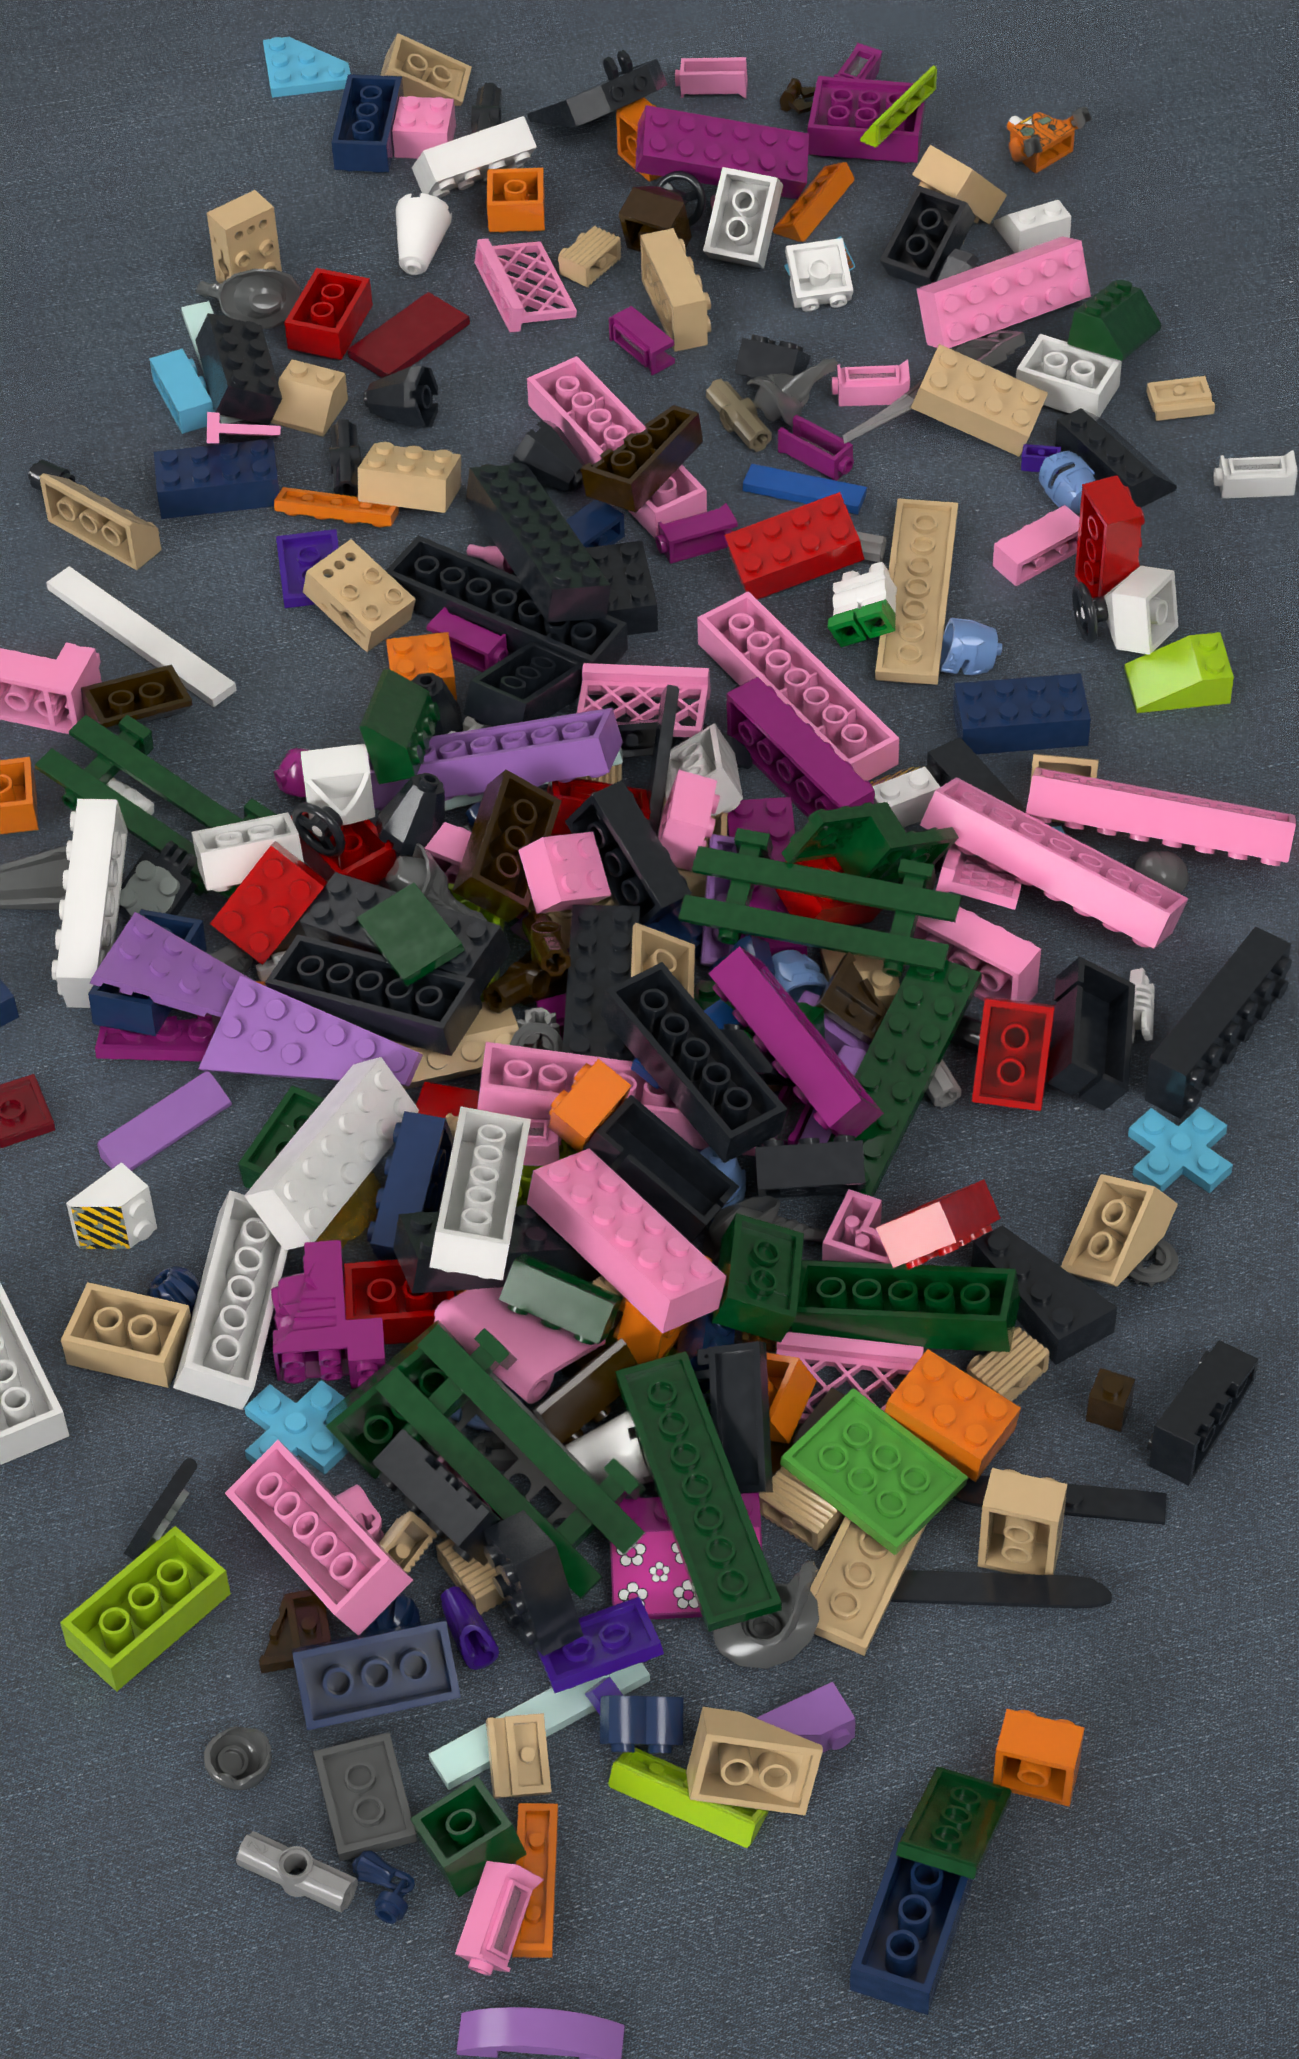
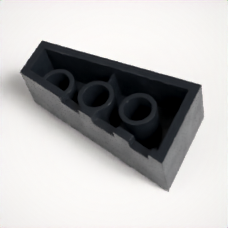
M1003 1225L973 1241L971 1267L1016 1269L1020 1296L1016 1319L1033 1339H1036L1044 1348H1048L1050 1352L1049 1358L1055 1365L1114 1333L1118 1307Z
M1220 1340L1211 1351L1206 1350L1201 1357L1197 1370L1187 1379L1182 1390L1154 1425V1432L1147 1445V1450L1151 1451L1149 1467L1189 1486L1253 1384L1259 1359Z
M402 1429L372 1462L382 1472L378 1478L393 1492L399 1488L406 1495L402 1501L417 1515L423 1512L431 1520L427 1525L441 1538L444 1539L448 1536L455 1543L452 1547L453 1550L469 1563L474 1558L485 1566L488 1560L483 1550V1547L487 1546L483 1530L502 1521V1519L423 1445Z

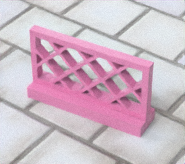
M489 239L477 240L474 263L509 332L521 331L522 323L576 318L577 310L541 241L492 246ZM536 252L538 256L533 258L525 253ZM503 255H505V256L510 257L511 259H510L509 261H507V260L502 259V258H500V257H498V256H503ZM520 261L529 266L527 268H524L522 266L517 265L516 262ZM537 268L547 273L544 276L534 272V269ZM511 271L520 276L518 278H515L513 276L508 275L507 272ZM528 278L538 282V284L535 286L525 282V280ZM548 286L556 291L552 293L542 288ZM519 288L529 292V294L525 296L516 292V290ZM539 296L547 301L543 303L533 298ZM553 303H556L565 308L557 309L555 307H552L551 305ZM529 306L538 311L526 312L524 308Z
M207 412V444L219 445V434L280 436L281 426L219 423L220 413Z
M583 663V680L577 713L600 710L603 706L613 701L618 706L617 709L613 710L616 719L626 713L632 718L631 721L649 720L659 714L660 703H655L651 698H661V694L668 684L678 686L677 706L682 709L676 713L673 737H692L703 730L707 700L710 699L711 692L709 668ZM588 695L605 696L594 702ZM620 696H635V698L625 703ZM682 699H699V700H697L696 702L692 703L691 705H688V704L685 703ZM644 702L651 709L639 715L633 709ZM690 716L696 721V725L682 726L678 722Z
M953 844L946 854L936 891L954 892L1015 910L1022 884L1014 878L1015 875L1005 870L993 869L986 864V860L983 858L962 853L957 849V845Z
M787 1332L782 1342H777L776 1354L800 1358L817 1380L816 1384L821 1388V1391L808 1399L804 1411H807L809 1414L802 1413L798 1422L803 1424L814 1410L811 1406L824 1398L832 1387L836 1389L846 1381L872 1403L874 1402L868 1395L882 1385L892 1395L896 1389L889 1380L897 1374L908 1375L922 1357L924 1347ZM825 1366H832L842 1376L827 1386L816 1372ZM861 1370L872 1371L878 1380L863 1390L854 1380L853 1376ZM884 1405L882 1408H880V1409L883 1410L884 1412H885L886 1405Z

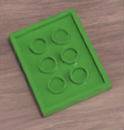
M854 1388L784 1453L780 1461L781 1466L894 1555L966 1485L968 1476Z

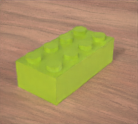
M174 1526L60 1622L66 1646L117 1692L231 1594L227 1573L222 1566Z

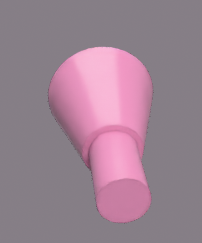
M470 544L467 547L468 556L483 559L490 565L509 574L514 572L497 546L482 547Z

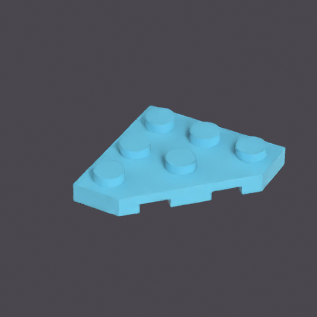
M274 37L263 40L272 98L345 89L347 76L350 74L348 62L291 37Z

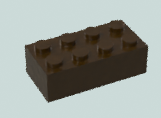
M506 769L487 784L452 892L508 923L529 907L532 896L518 850L542 837L551 836L562 800Z

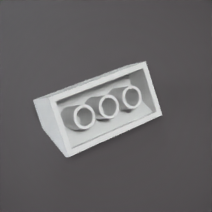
M715 723L671 749L665 787L666 801L678 770L717 780L715 794L720 795L716 813L711 814L712 816H716L721 812L728 813L738 807L740 801L743 800L735 753Z

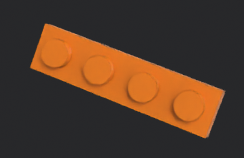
M283 487L274 500V511L284 512L290 516L301 514L314 516V518L320 520L331 518L343 520L345 523L350 524L358 522L368 523L375 527L392 526L399 514V507L360 502L358 497L287 487Z
M518 1803L517 1835L526 1851V1855L517 1860L515 1864L544 1880L532 1891L512 1950V1957L553 1958L558 1804Z

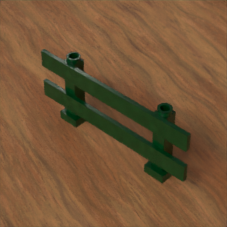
M87 715L82 717L69 730L70 736L98 754L85 769H82L53 748L35 764V769L65 788V794L61 799L71 810H76L77 799H116L127 831L159 853H161L168 842L173 841L178 845V848L182 847L188 854L191 853L196 856L192 842L106 785L120 770L208 829L277 815L251 798L244 806V819L242 820L147 756L154 749L152 731L129 715H126L119 722L120 734L118 736ZM196 862L190 871L191 878L189 879L197 885L193 893L201 896L203 893L207 895L210 890L207 891ZM240 884L232 885L231 889L218 893L229 899Z
M737 828L734 838L737 853L698 846L692 873L731 880L726 902L685 894L678 920L717 928L719 930L717 939L720 942L734 945L740 940L743 933L836 952H850L857 956L883 960L882 972L893 977L902 976L906 965L940 972L944 971L949 945L913 938L918 916L956 923L962 897L961 895L933 890L936 881L933 864L901 859L898 869L900 884L771 860L773 846L770 834ZM760 885L896 912L890 933L750 907L749 905L754 886Z
M437 1324L417 1346L449 1378L427 1398L395 1367L375 1389L408 1421L404 1426L407 1432L419 1443L425 1439L503 1520L522 1510L529 1515L556 1544L568 1586L580 1599H583L603 1577L576 1550L577 1546L597 1527L623 1555H626L646 1533L618 1505L628 1494L636 1500L646 1488L615 1458L603 1468L609 1476L598 1485L490 1376L499 1365L508 1370L518 1359L485 1328L474 1338L480 1346L469 1355ZM468 1397L577 1507L557 1529L447 1419Z

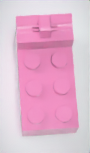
M67 642L56 660L0 648V720L69 734V730L84 717L81 687L102 682L99 671L101 663L99 653H96L95 648L80 647Z

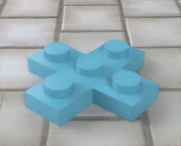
M1199 1107L1179 1126L1150 1108L1129 1127L1128 1137L1150 1151L1133 1167V1176L1142 1183L1155 1186L1163 1192L1178 1177L1184 1175L1208 1193L1212 1192L1232 1173L1233 1164L1210 1149L1226 1134L1227 1125L1202 1107Z
M321 1380L295 1403L269 1384L244 1407L246 1416L266 1430L245 1450L246 1459L254 1464L279 1440L295 1456L299 1455L325 1475L349 1452L326 1427L327 1413L345 1397Z

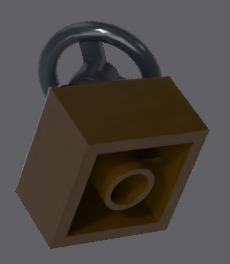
M673 171L663 176L656 186L633 187L619 212L627 248L641 252L640 235L674 228L678 239H683L686 249L692 238L690 226L701 218L706 205L705 192L698 179L687 172ZM673 180H684L692 185L695 191L685 193L677 190L670 182ZM697 199L696 210L690 217H687L685 206L689 201Z

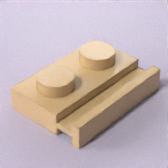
M1205 376L1147 383L1146 392L1152 410L1155 412L1156 421L1214 414L1215 403L1212 402V394Z
M544 1713L487 1718L486 1730L493 1798L550 1794L552 1790Z

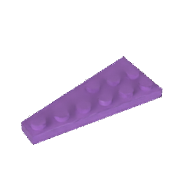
M134 912L94 973L90 984L101 987L103 983L119 987L120 993L132 995L133 992L150 996L153 1002L203 1017L206 1013L222 1017L240 975L248 979L250 978Z
M240 975L198 1069L209 1072L218 1071L233 1074L245 1073L273 1077L340 1081L353 1064L382 1057L400 1084L409 1087L423 1055Z

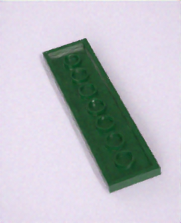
M946 960L943 972L914 966L909 967L854 1076L884 1113L855 1138V1141L863 1140L866 1193L862 1194L874 1197L982 979L981 972ZM831 1133L828 1142H834L836 1135Z
M681 1352L615 1371L617 1384L635 1426L636 1436L708 1632L781 1611V1599L687 1352Z

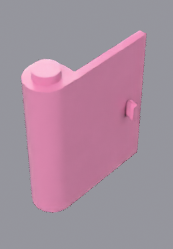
M503 1287L466 1290L450 1300L441 1302L435 1310L434 1323L439 1320L469 1355L480 1346L474 1338L485 1328L518 1359L508 1370L499 1365L493 1373L528 1404L537 1402L547 1393L552 1384L554 1373L602 1346L606 1341L605 1339L599 1344L594 1343V1345L585 1344L576 1340L574 1333L563 1328L555 1330L546 1327L540 1322L541 1318L530 1313L528 1315H521L511 1311L507 1307V1303L499 1300Z

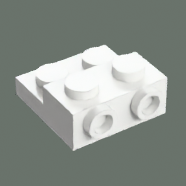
M843 238L786 246L785 253L790 272V287L795 308L802 307L803 311L810 312L818 309L819 305L830 303L831 307L838 308L846 305L847 301L851 300L853 286Z

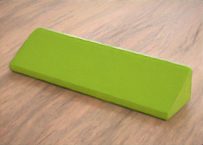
M933 65L862 135L860 141L876 148L936 90L937 66Z
M635 1748L633 1753H622L614 1761L608 1782L610 1788L744 1848H748L752 1844L769 1810L690 1800L687 1770L638 1748Z

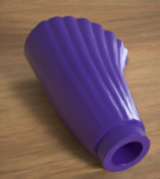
M451 1587L445 1590L440 1596L443 1612L451 1635L465 1664L473 1670L489 1666L498 1658L499 1650L485 1621L460 1587Z

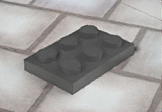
M390 1732L313 1751L339 1861L359 1857L364 1851L379 1852L417 1842L415 1828L410 1820L412 1817Z

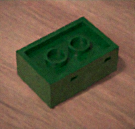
M293 1085L290 1087L238 1163L244 1187L250 1189L323 1102L324 1098Z
M736 1213L721 1239L718 1269L726 1275L719 1309L713 1311L712 1323L781 1343L797 1315L804 1233Z

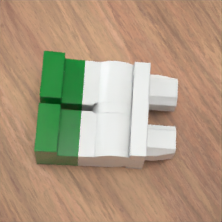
M883 562L872 564L869 568V573L862 575L853 570L843 573L842 581L833 583V591L835 593L833 595L834 612L833 617L828 618V629L840 647L864 641L867 635L871 639L895 631V595H897V587L891 580L889 571ZM882 618L885 624L875 627V623ZM851 627L855 629V634L846 635Z

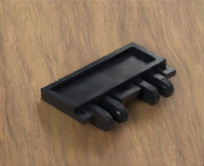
M757 1341L697 1349L698 1365H709V1370L694 1371L698 1383L710 1381V1393L702 1394L706 1404H711L708 1410L740 1494L772 1493L766 1343Z

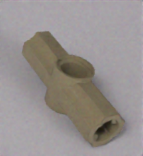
M720 378L712 382L711 386L706 389V398L719 412L725 430L730 433L735 431L749 449H754L756 452L765 449L766 445L772 440V433L759 419L752 400L748 397L742 399L728 381L725 382Z

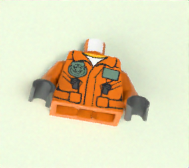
M1081 107L1073 111L1072 117L1065 120L1054 119L1041 112H1037L1025 120L1018 116L1011 117L1007 123V130L1011 132L1009 150L1013 161H1022L1036 174L1073 152L1075 130L1083 128L1086 122L1092 120L1088 108Z

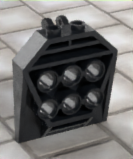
M621 50L617 54V59L622 71L618 72L616 63L608 56L603 60V68L608 80L561 102L532 111L527 116L530 122L566 126V128L577 127L654 93L668 84L657 59L633 67L629 54Z

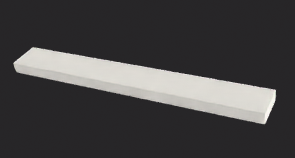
M70 566L46 582L50 592L157 668L172 664L184 687L212 707H215L237 691L235 682Z

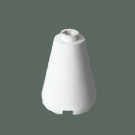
M420 193V197L411 198L412 194L405 195L399 199L396 206L399 265L410 275L422 274L427 270L452 220V213H449V206L446 202L425 193Z
M628 1411L565 1445L570 1453L600 1483L609 1476L603 1468L613 1458L619 1461L641 1484L653 1482L634 1430L635 1426Z

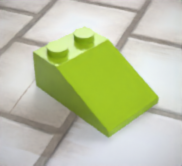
M1220 632L1189 635L1153 651L1150 655L1146 654L1132 660L1124 666L1136 713L1230 704L1234 676Z

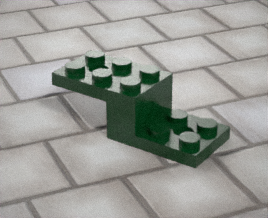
M867 802L861 806H842L833 810L819 809L808 817V823L802 830L790 838L789 845L781 854L788 864L835 857L845 874L898 882L900 881L898 869L901 859L934 865L959 837L953 827L943 829L934 827L923 832L915 833V831H909L906 833L887 802L876 804Z

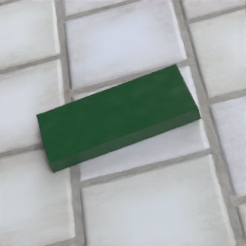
M936 1767L898 1843L896 1855L974 1880L1010 1802L1012 1790L942 1767Z

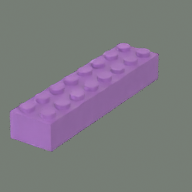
M613 708L431 737L429 749L426 750L424 762L421 764L418 774L430 773L438 777L444 786L445 801L452 799L454 796L468 795L474 797L481 795L485 792L487 784L505 769L537 787L545 782L559 780V782L565 783L583 776L597 778L610 772L623 741ZM368 754L374 809L377 808L382 811L410 779L379 785Z

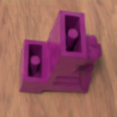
M341 1240L305 1242V1256H303L304 1273L283 1277L278 1281V1286L271 1289L272 1303L276 1312L274 1319L277 1330H273V1354L277 1380L296 1384L304 1382L309 1378L334 1381L341 1379L343 1376L350 1375L351 1389H355L386 1364L382 1318L346 1320Z

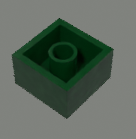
M478 1776L410 1818L425 1849L458 1898L479 1885L486 1861L512 1864L526 1855V1851L512 1823Z

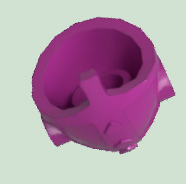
M296 747L289 750L285 755L279 769L274 771V777L278 788L284 793L292 796L306 797L301 751H308V749Z

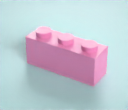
M1064 505L1053 512H1049L1039 520L1025 525L1017 532L1000 539L994 544L993 567L1011 583L1018 586L1077 553L1080 517Z

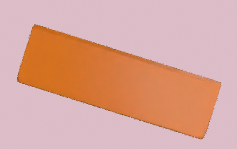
M847 162L825 166L773 229L774 234L798 242H804L854 182V176Z

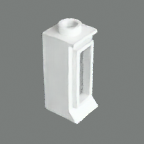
M1292 450L1284 456L1224 459V455H1221L1219 468H1214V485L1220 487L1221 498L1293 496L1298 471L1294 451Z

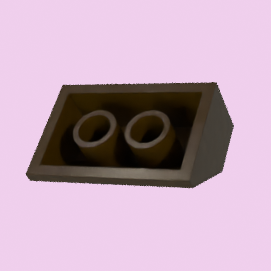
M172 664L81 687L84 716H89L111 732L119 729V722L126 715L142 724L184 713L193 705L190 695Z
M621 1338L610 1344L530 1411L561 1443L567 1445L584 1435L580 1428L591 1419L597 1424L613 1411L609 1404L619 1396L623 1399L617 1384L615 1371L638 1365L627 1344Z

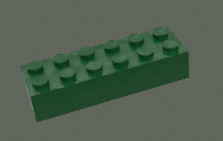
M802 1260L797 1315L791 1325L792 1332L921 1346L931 1349L1010 1352L1020 1302L1016 1269L935 1265H918L907 1269L905 1264L893 1268L892 1264Z

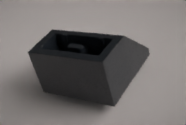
M752 334L751 340L742 338L734 373L751 378L779 373L795 376L806 370L811 356L804 353V347L797 346V344L780 341L778 346L775 345L776 341Z

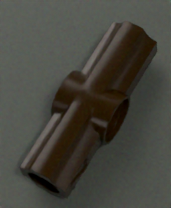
M530 910L529 915L522 919V930L531 946V960L539 963L541 969L546 970L550 977L562 976L563 972L571 966V958L561 939V925L553 922L551 917L544 913L536 914V910Z
M519 961L514 962L510 965L504 977L489 984V987L483 990L484 1001L488 1004L491 1011L500 1014L528 997L536 1000L541 999L545 996L551 984L565 977L568 973V968L563 972L562 976L550 977L546 970L541 969L539 963L533 961L527 964Z

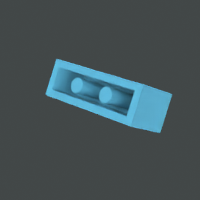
M183 349L149 358L153 382L181 433L184 434L206 427L207 412H214L210 394L207 393V386L203 376L198 377L194 360L192 358L188 359Z

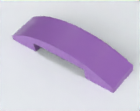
M506 2007L473 2010L461 2014L457 2055L498 2058L499 2051L571 2056L579 2057V2059H622L625 2025L592 2015L555 2009Z

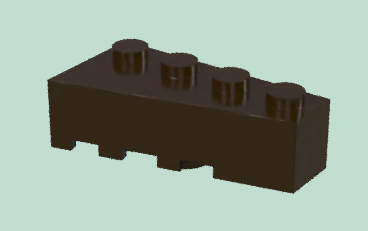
M673 405L646 423L644 431L636 434L631 433L624 438L622 446L614 451L609 448L600 454L601 460L594 465L588 462L581 467L586 496L636 513L702 444L703 436L699 413Z

